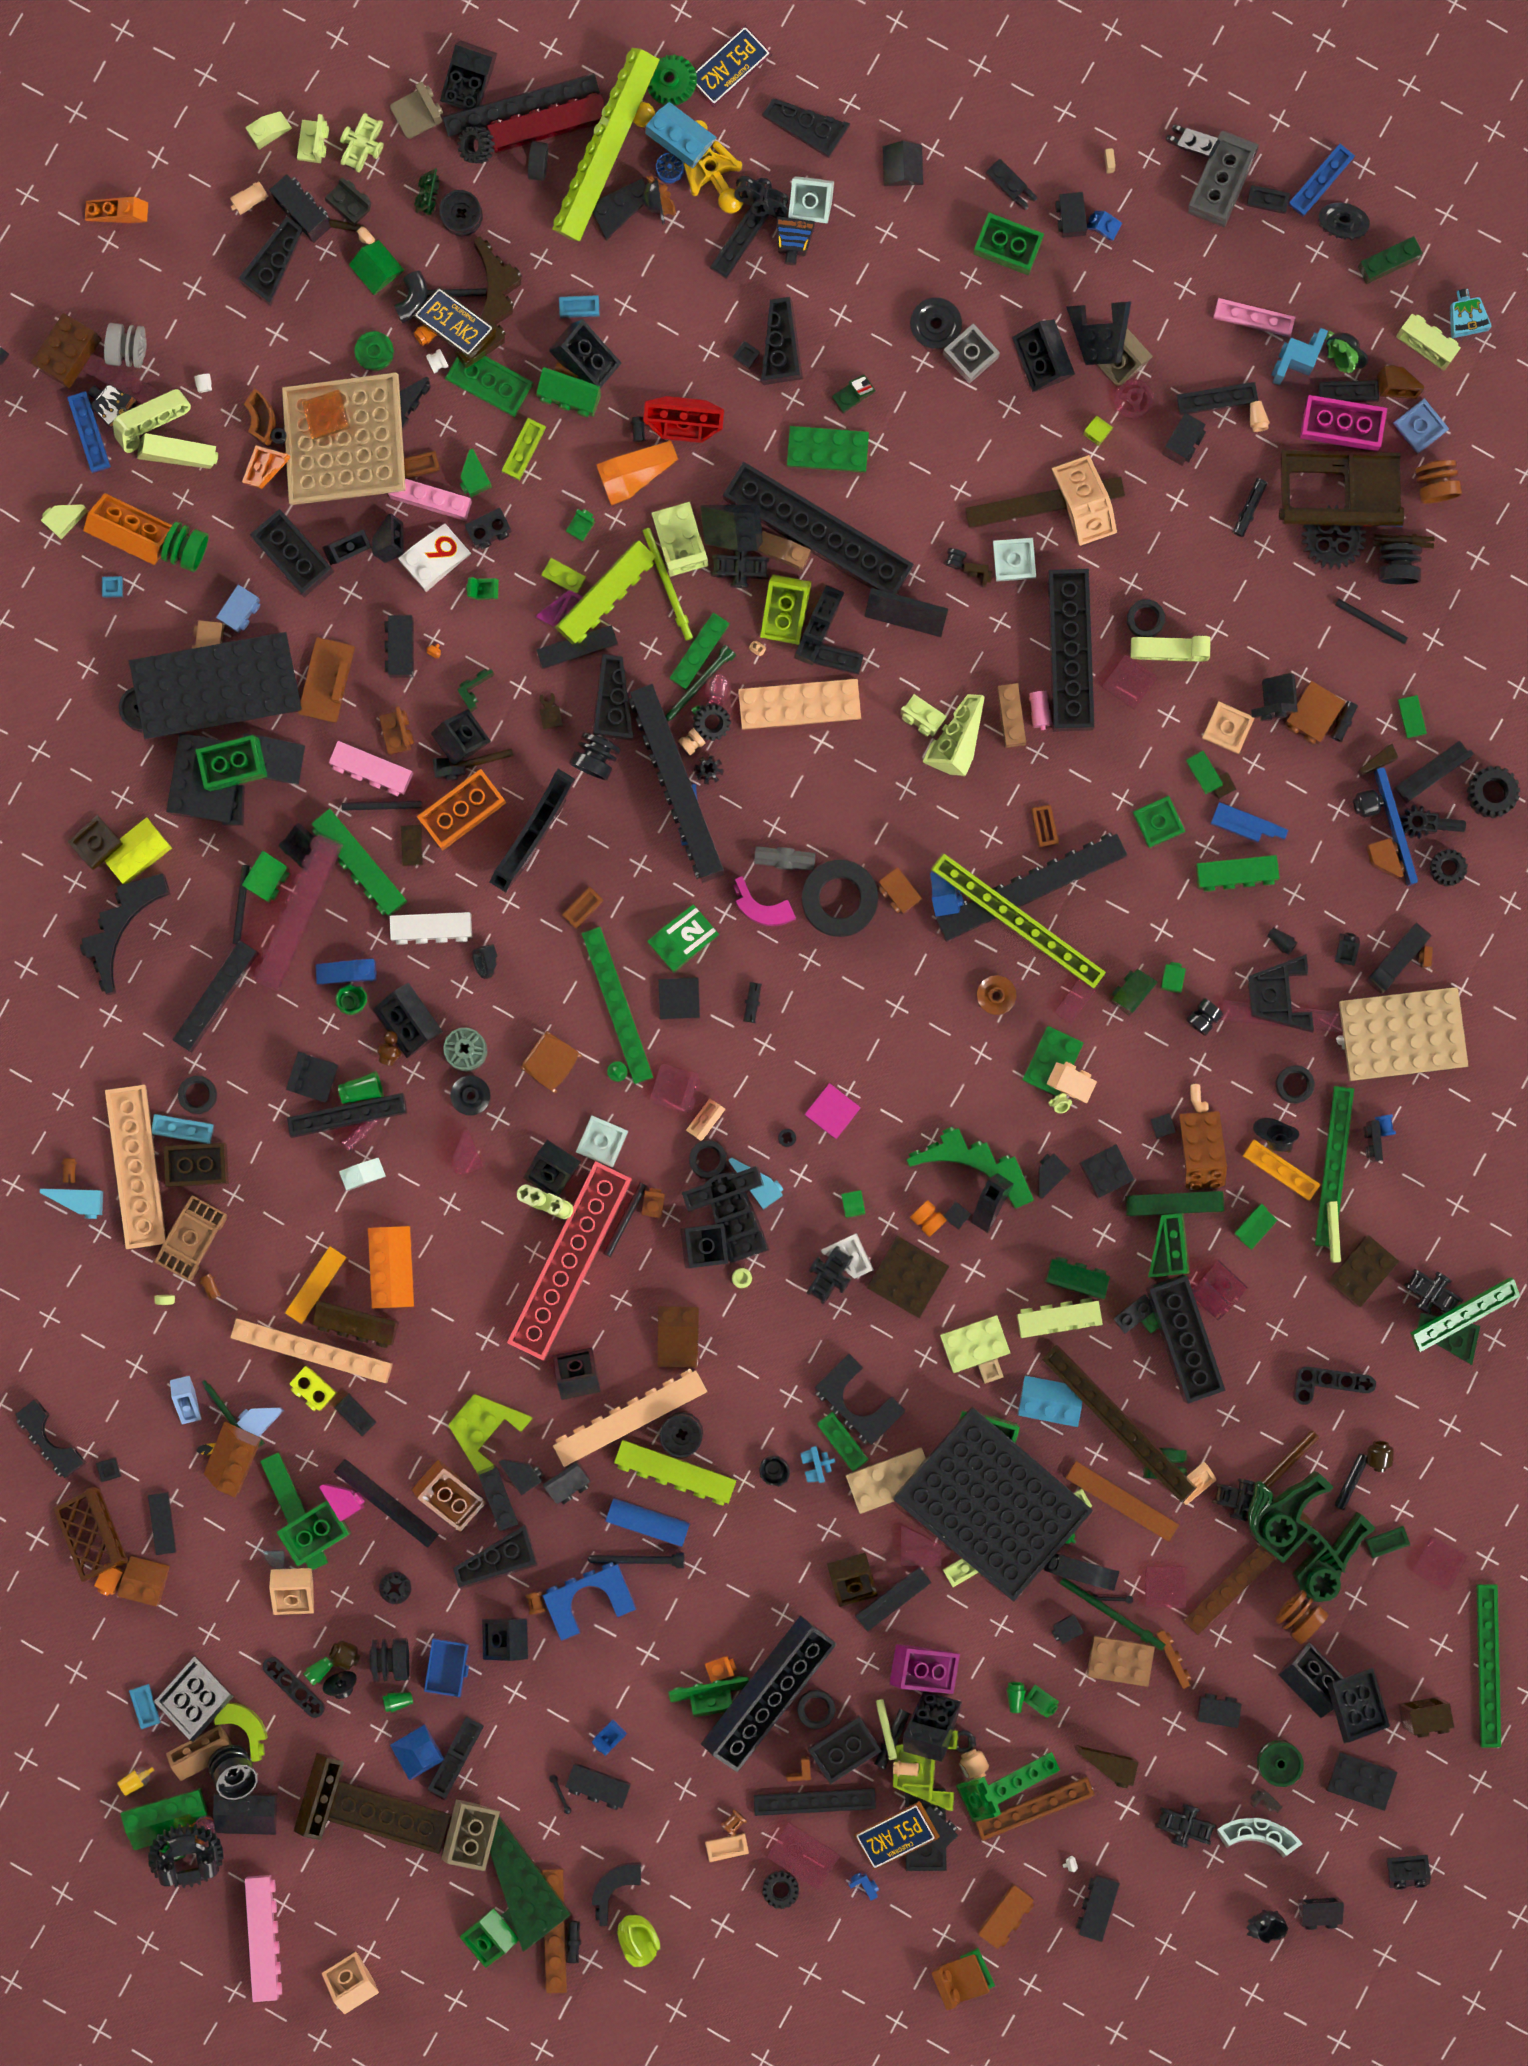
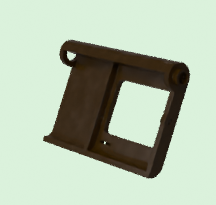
M1282 450V508H1279V520H1282L1283 524L1403 527L1404 507H1401L1400 483L1401 453ZM1289 474H1343L1345 508L1291 507Z

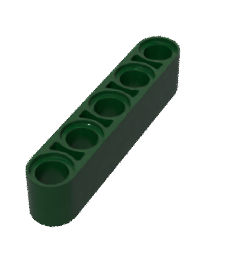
M1223 1191L1125 1196L1126 1216L1223 1212L1224 1193Z

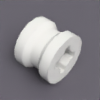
M440 349L436 350V353L432 355H426L434 374L440 368L449 367Z

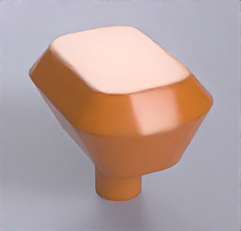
M440 645L428 646L426 648L427 654L434 658H439L441 654Z

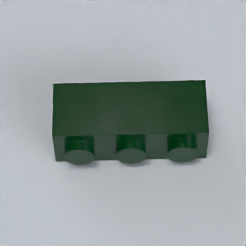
M1415 236L1361 261L1358 269L1367 285L1419 260L1423 252Z

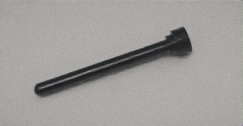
M676 1552L672 1556L590 1555L587 1560L589 1563L606 1564L613 1562V1564H672V1566H676V1569H684L685 1555L684 1552Z

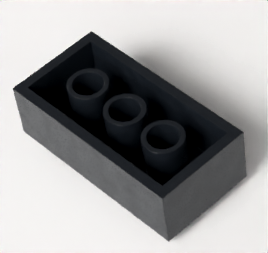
M280 509L250 534L255 543L304 598L334 573L332 567Z

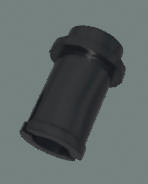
M642 416L632 417V421H630L633 428V442L646 441L645 422H643L644 417Z
M275 428L271 432L272 441L277 444L285 442L287 437L285 430ZM282 434V438L277 439L276 435Z

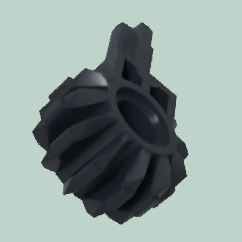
M1413 805L1411 810L1408 808L1404 810L1406 815L1400 816L1405 821L1401 823L1402 827L1406 826V829L1403 830L1404 834L1410 831L1409 838H1413L1415 833L1417 839H1420L1422 834L1425 836L1429 833L1435 834L1437 830L1465 832L1466 821L1438 818L1439 814L1430 813V810L1423 813L1424 806H1420L1417 811L1416 805ZM1413 817H1418L1421 820L1420 827H1415L1412 824Z

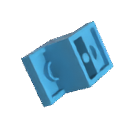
M1320 328L1318 333L1314 332L1309 344L1294 338H1290L1288 343L1284 342L1278 358H1281V361L1277 360L1271 374L1274 377L1272 383L1280 385L1287 368L1309 376L1328 331Z

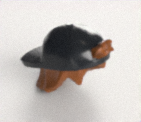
M652 175L650 177L646 176L645 178L648 183L643 189L642 201L649 212L660 213L662 225H664V215L671 214L676 216L674 202L670 199L671 193L667 191L668 187L666 184H660L661 181L654 178Z

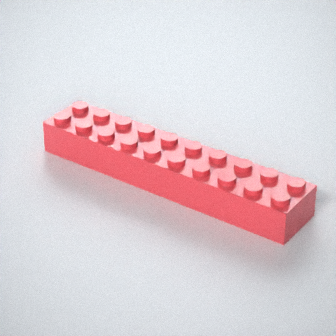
M595 1161L573 1206V1213L567 1219L511 1333L508 1344L543 1361L545 1360L632 1182L631 1178Z

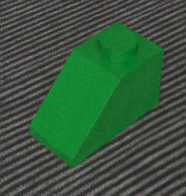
M473 448L470 449L460 476L462 479L460 486L464 494L469 493L470 497H473L492 486Z

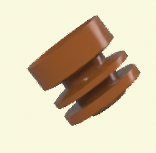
M1455 460L1433 461L1415 469V474L1421 476L1417 478V483L1427 484V486L1419 489L1422 504L1443 502L1463 494L1460 481L1451 480V478L1459 474L1458 470H1452L1457 467Z
M1304 1590L1292 1596L1281 1607L1279 1614L1275 1618L1277 1624L1282 1623L1286 1619L1282 1626L1284 1630L1292 1625L1294 1626L1290 1636L1299 1645L1308 1640L1329 1615L1320 1605L1310 1609L1313 1598L1309 1597L1303 1602L1307 1596Z

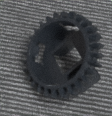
M188 1823L186 1827H181L179 1824L176 1829L171 1826V1831L168 1832L164 1829V1835L158 1834L157 1839L153 1840L149 1848L148 1863L151 1873H154L155 1878L159 1879L160 1885L165 1887L172 1885L175 1888L178 1885H182L183 1888L186 1885L193 1887L195 1883L201 1885L202 1880L207 1882L208 1879L217 1875L219 1866H222V1859H224L220 1839L217 1838L216 1833H212L211 1829L205 1831L204 1825L197 1828V1824L193 1827H190ZM195 1836L204 1842L208 1840L209 1847L196 1843ZM169 1843L170 1848L163 1856H160L159 1849L162 1851ZM196 1853L198 1868L177 1871L174 1857Z

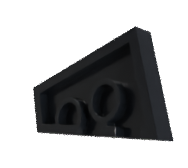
M643 179L633 182L597 201L592 213L606 241L644 205L641 198L643 197V189L645 187Z

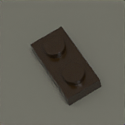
M421 825L401 826L403 866L423 865Z

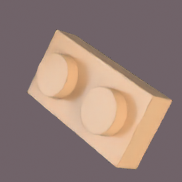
M709 1098L686 1131L702 1141L720 1118L725 1108Z

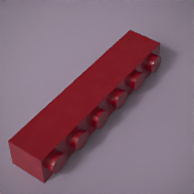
M589 94L585 99L578 100L575 98L567 101V104H553L546 110L535 109L530 111L528 115L521 116V114L510 117V120L491 122V125H488V130L491 132L490 135L494 137L491 141L495 142V145H493L495 153L597 125L602 117V110L605 107L602 94Z

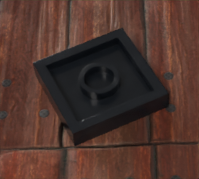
M699 978L658 979L660 1020L700 1018Z

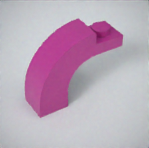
M743 877L735 879L736 884L733 885L737 896H742L741 899L736 900V904L747 918L765 926H780L796 920L788 900L774 906L761 905L750 895Z

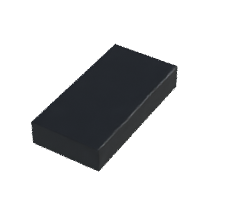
M350 1394L334 1407L361 1436H364L377 1423Z

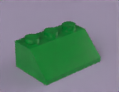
M543 367L536 394L542 403L551 405L552 402L559 405L558 408L569 411L572 409L577 411L578 415L588 418V416L594 417L601 397L600 386Z

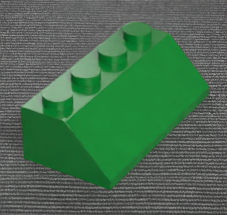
M202 1788L124 1810L120 1813L125 1832L134 1850L152 1845V1841L157 1839V1835H162L164 1829L168 1832L171 1831V1826L176 1829L179 1824L186 1827L188 1823L192 1826L197 1824V1828L203 1825L205 1829L212 1828Z

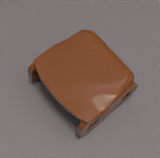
M546 1031L523 1061L520 1068L556 1094L557 1090L555 1088L570 1073L577 1057L581 1059L583 1055Z

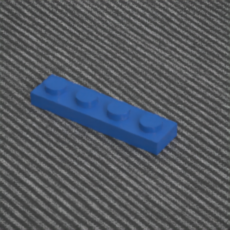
M1339 144L1288 205L1304 217L1354 159L1355 155Z
M85 391L67 397L91 472L95 473L110 468L111 465L88 393Z

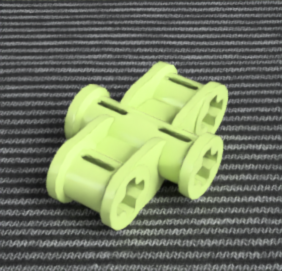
M364 113L355 132L348 126L345 128L340 142L349 145L342 156L341 165L346 164L355 168L356 172H360L368 154L373 155L375 159L379 157L384 143H378L375 140L382 129L383 121L368 117V114Z
M522 1185L517 1190L519 1201L548 1212L550 1215L561 1219H568L573 1213L572 1204L560 1197L547 1194L530 1185Z

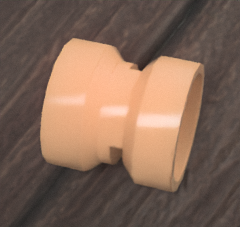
M694 728L689 731L686 737L678 740L690 756L695 753L696 748L706 744Z

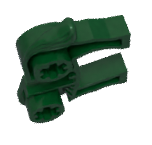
M1314 1470L1303 1481L1288 1487L1274 1499H1272V1491L1262 1481H1256L1248 1511L1249 1530L1252 1538L1282 1563L1305 1541L1313 1551L1292 1575L1300 1591L1304 1590L1307 1593V1599L1312 1597L1314 1602L1334 1599L1340 1591L1341 1573H1345L1350 1557L1357 1551L1361 1541L1376 1528L1362 1514L1356 1511L1331 1547L1315 1529L1300 1520L1304 1508L1313 1498L1330 1492L1334 1488L1320 1473Z

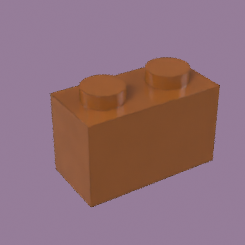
M898 867L878 882L880 885L878 890L884 897L888 896L891 899L892 903L890 905L896 913L901 912L903 915L922 901L921 896Z

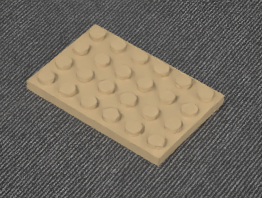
M1458 987L1339 1001L1349 1081L1468 1067Z

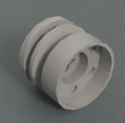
M108 324L104 347L106 365L120 366L124 357L127 367H131L132 363H134L135 368L142 367L147 345L144 326H138L135 331V326L130 325L126 334L123 324Z

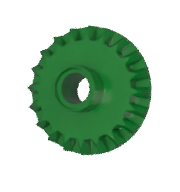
M675 54L671 56L666 55L663 58H659V63L647 88L649 94L656 102L662 105L670 102L676 106L688 100L693 94L697 85V74L689 60ZM674 75V80L667 82V78Z

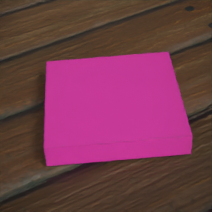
M829 1083L805 1115L837 1139L861 1107Z

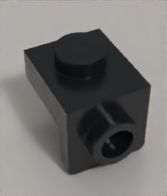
M448 758L433 759L435 778L455 781L458 780V776L466 775L465 767L450 766Z

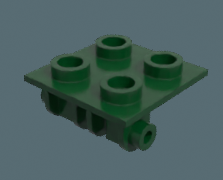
M437 168L423 174L419 179L418 187H420V191L414 203L416 207L415 213L424 210V214L431 215L435 210L436 202L432 200H436L437 197L432 196V194L437 195L440 180L439 176L436 175Z

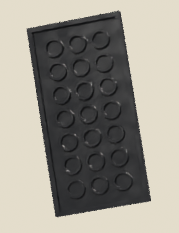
M286 632L128 661L144 740L302 710Z

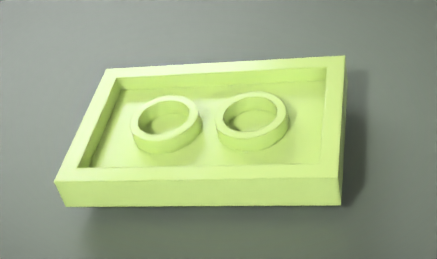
M997 1315L940 1335L953 1373L1010 1354Z

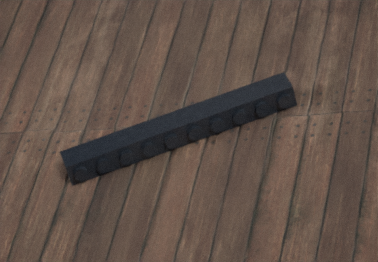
M1108 833L1100 837L1102 841L1096 844L1091 841L1083 845V850L1079 852L1072 850L1064 854L1066 858L1060 861L1055 858L1047 862V867L1043 869L1036 867L1028 871L1030 875L1024 878L1019 875L1010 880L1011 884L1005 887L1003 884H1000L992 889L1019 908L1117 862L1128 854L1118 834L1112 835V833ZM964 901V905L960 906L959 913L939 916L936 922L947 942L996 919V917L974 901L969 904L967 901Z

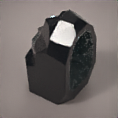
M494 944L473 949L472 959L479 976L483 979L491 978L495 973L496 957L498 954Z

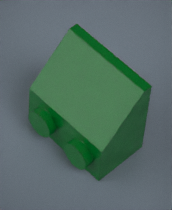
M494 1908L460 1936L461 1940L485 1968L504 1955L519 1941L515 1932L505 1923L501 1915Z

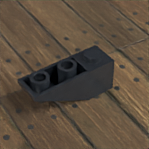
M428 377L400 391L402 428L408 423V416L411 411L415 412L418 408L421 396H425L430 390L431 385L429 384L431 382Z
M998 1173L988 1179L980 1194L971 1223L988 1233L1014 1183Z

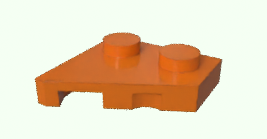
M256 445L242 482L246 485L263 489L291 456Z

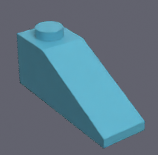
M733 1158L728 1160L737 1173L750 1168ZM761 1174L764 1186L750 1190V1192L764 1210L783 1196L781 1191L784 1189L777 1180L773 1182L771 1178Z
M40 1189L41 1194L78 1214L85 1215V1219H97V1215H102L103 1191Z

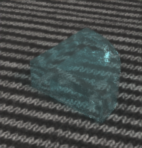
M263 1551L265 1560L274 1569H285L284 1551Z

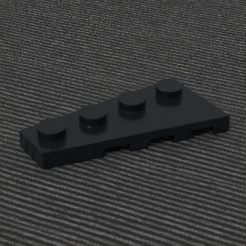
M774 98L762 114V117L830 158L850 127L848 122H841L832 117L823 116L808 109H801L796 105Z

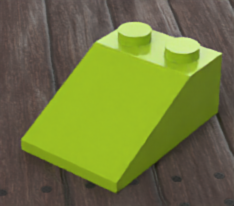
M772 575L768 586L761 638L800 644L811 581Z

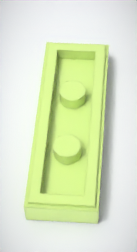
M1337 1201L1328 1202L1331 1263L1341 1262Z

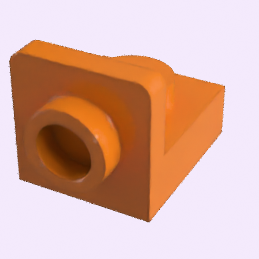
M728 1655L705 1663L711 1683L716 1680L734 1676V1671L737 1670L733 1658L729 1659Z

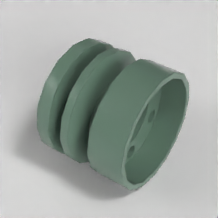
M458 1028L446 1037L444 1055L447 1061L456 1069L473 1071L485 1062L487 1044L476 1030ZM461 1045L470 1046L467 1054L465 1052L460 1053L462 1050Z

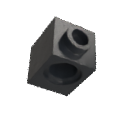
M1074 1614L1052 1625L1054 1630L1051 1631L1056 1642L1060 1640L1062 1644L1084 1633Z

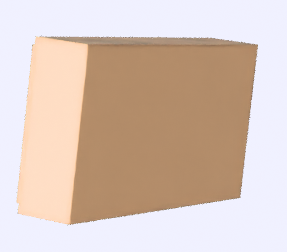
M745 1833L705 1841L709 1862L749 1854Z

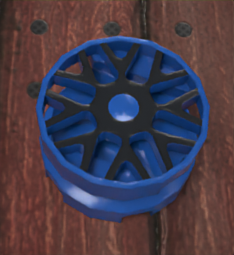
M672 153L661 155L656 163L657 176L662 182L667 184L680 180L684 172L683 161Z

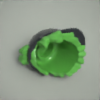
M1329 331L1325 337L1328 358H1334L1335 365L1339 371L1352 373L1355 367L1363 368L1368 364L1367 354L1360 349V343L1353 335Z

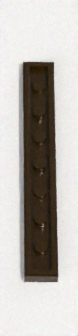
M1121 477L1101 480L1110 500L1125 497ZM1056 489L967 507L965 511L969 528L1063 510L1067 509V505L1061 490Z

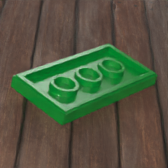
M484 356L467 369L457 357L445 377L446 381L514 418L534 384L529 379L487 356Z

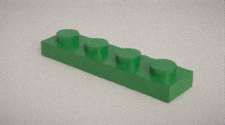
M713 612L669 679L687 690L730 623Z

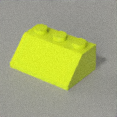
M146 817L119 839L123 844L104 861L122 884H127L171 850L172 847L148 817Z

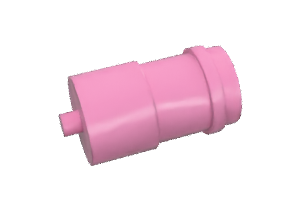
M1047 691L1029 693L1033 728L1046 730L1045 727L1052 725L1051 710H1049L1048 703L1049 695H1047Z

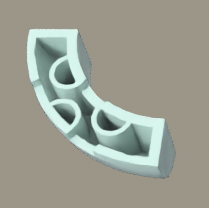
M1261 1818L1238 1819L1217 1829V1833L1226 1848L1241 1841H1258L1271 1846L1284 1858L1302 1845L1301 1841L1287 1828Z

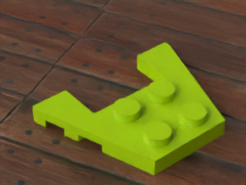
M474 1394L448 1426L476 1472L494 1465L478 1450L504 1419L522 1432L533 1418Z
M953 1731L948 1749H957L958 1731ZM903 1744L896 1746L897 1759H895V1762L900 1760L903 1763H919L918 1776L900 1775L897 1777V1774H894L893 1787L946 1810L953 1811L954 1792L933 1791L935 1760L904 1752Z

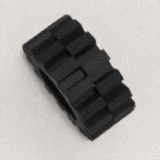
M467 127L466 130H463V135H459L461 142L458 141L457 143L461 147L458 148V152H462L460 154L461 158H464V161L468 163H484L489 161L488 158L492 157L490 152H494L492 145H495V142L491 141L494 138L493 135H489L491 132L483 127ZM477 138L478 150L475 152L474 141Z
M706 703V706L701 705V709L695 712L696 716H693L695 730L706 740L715 741V739H722L721 736L725 737L727 735L726 731L730 730V715L722 706L716 703ZM717 715L719 718L718 726L714 729L706 728L705 719L707 716Z
M1446 849L1435 855L1430 865V874L1433 875L1434 881L1444 886H1453L1462 881L1467 874L1468 864L1465 862L1466 858L1462 857V853H1458L1454 849ZM1451 860L1455 863L1456 872L1453 875H1446L1442 872L1441 865L1444 861Z
M775 1871L769 1874L763 1884L764 1899L770 1906L776 1909L789 1908L796 1902L799 1895V1885L796 1878L791 1873L784 1871ZM784 1882L787 1884L789 1892L785 1897L779 1898L774 1895L773 1887L776 1883Z

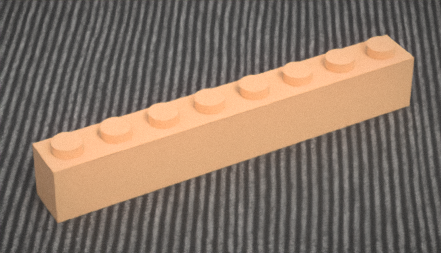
M236 1319L231 1338L383 1383L388 1382L393 1363L242 1319Z
M689 1369L680 1374L681 1379L674 1381L672 1378L662 1383L664 1388L658 1391L656 1388L645 1392L646 1397L639 1400L636 1397L628 1401V1406L622 1410L619 1406L609 1411L610 1416L603 1419L601 1415L592 1420L593 1425L587 1428L582 1425L573 1430L574 1435L567 1437L565 1434L556 1439L557 1444L553 1445L563 1466L565 1467L708 1392L697 1370L692 1372Z

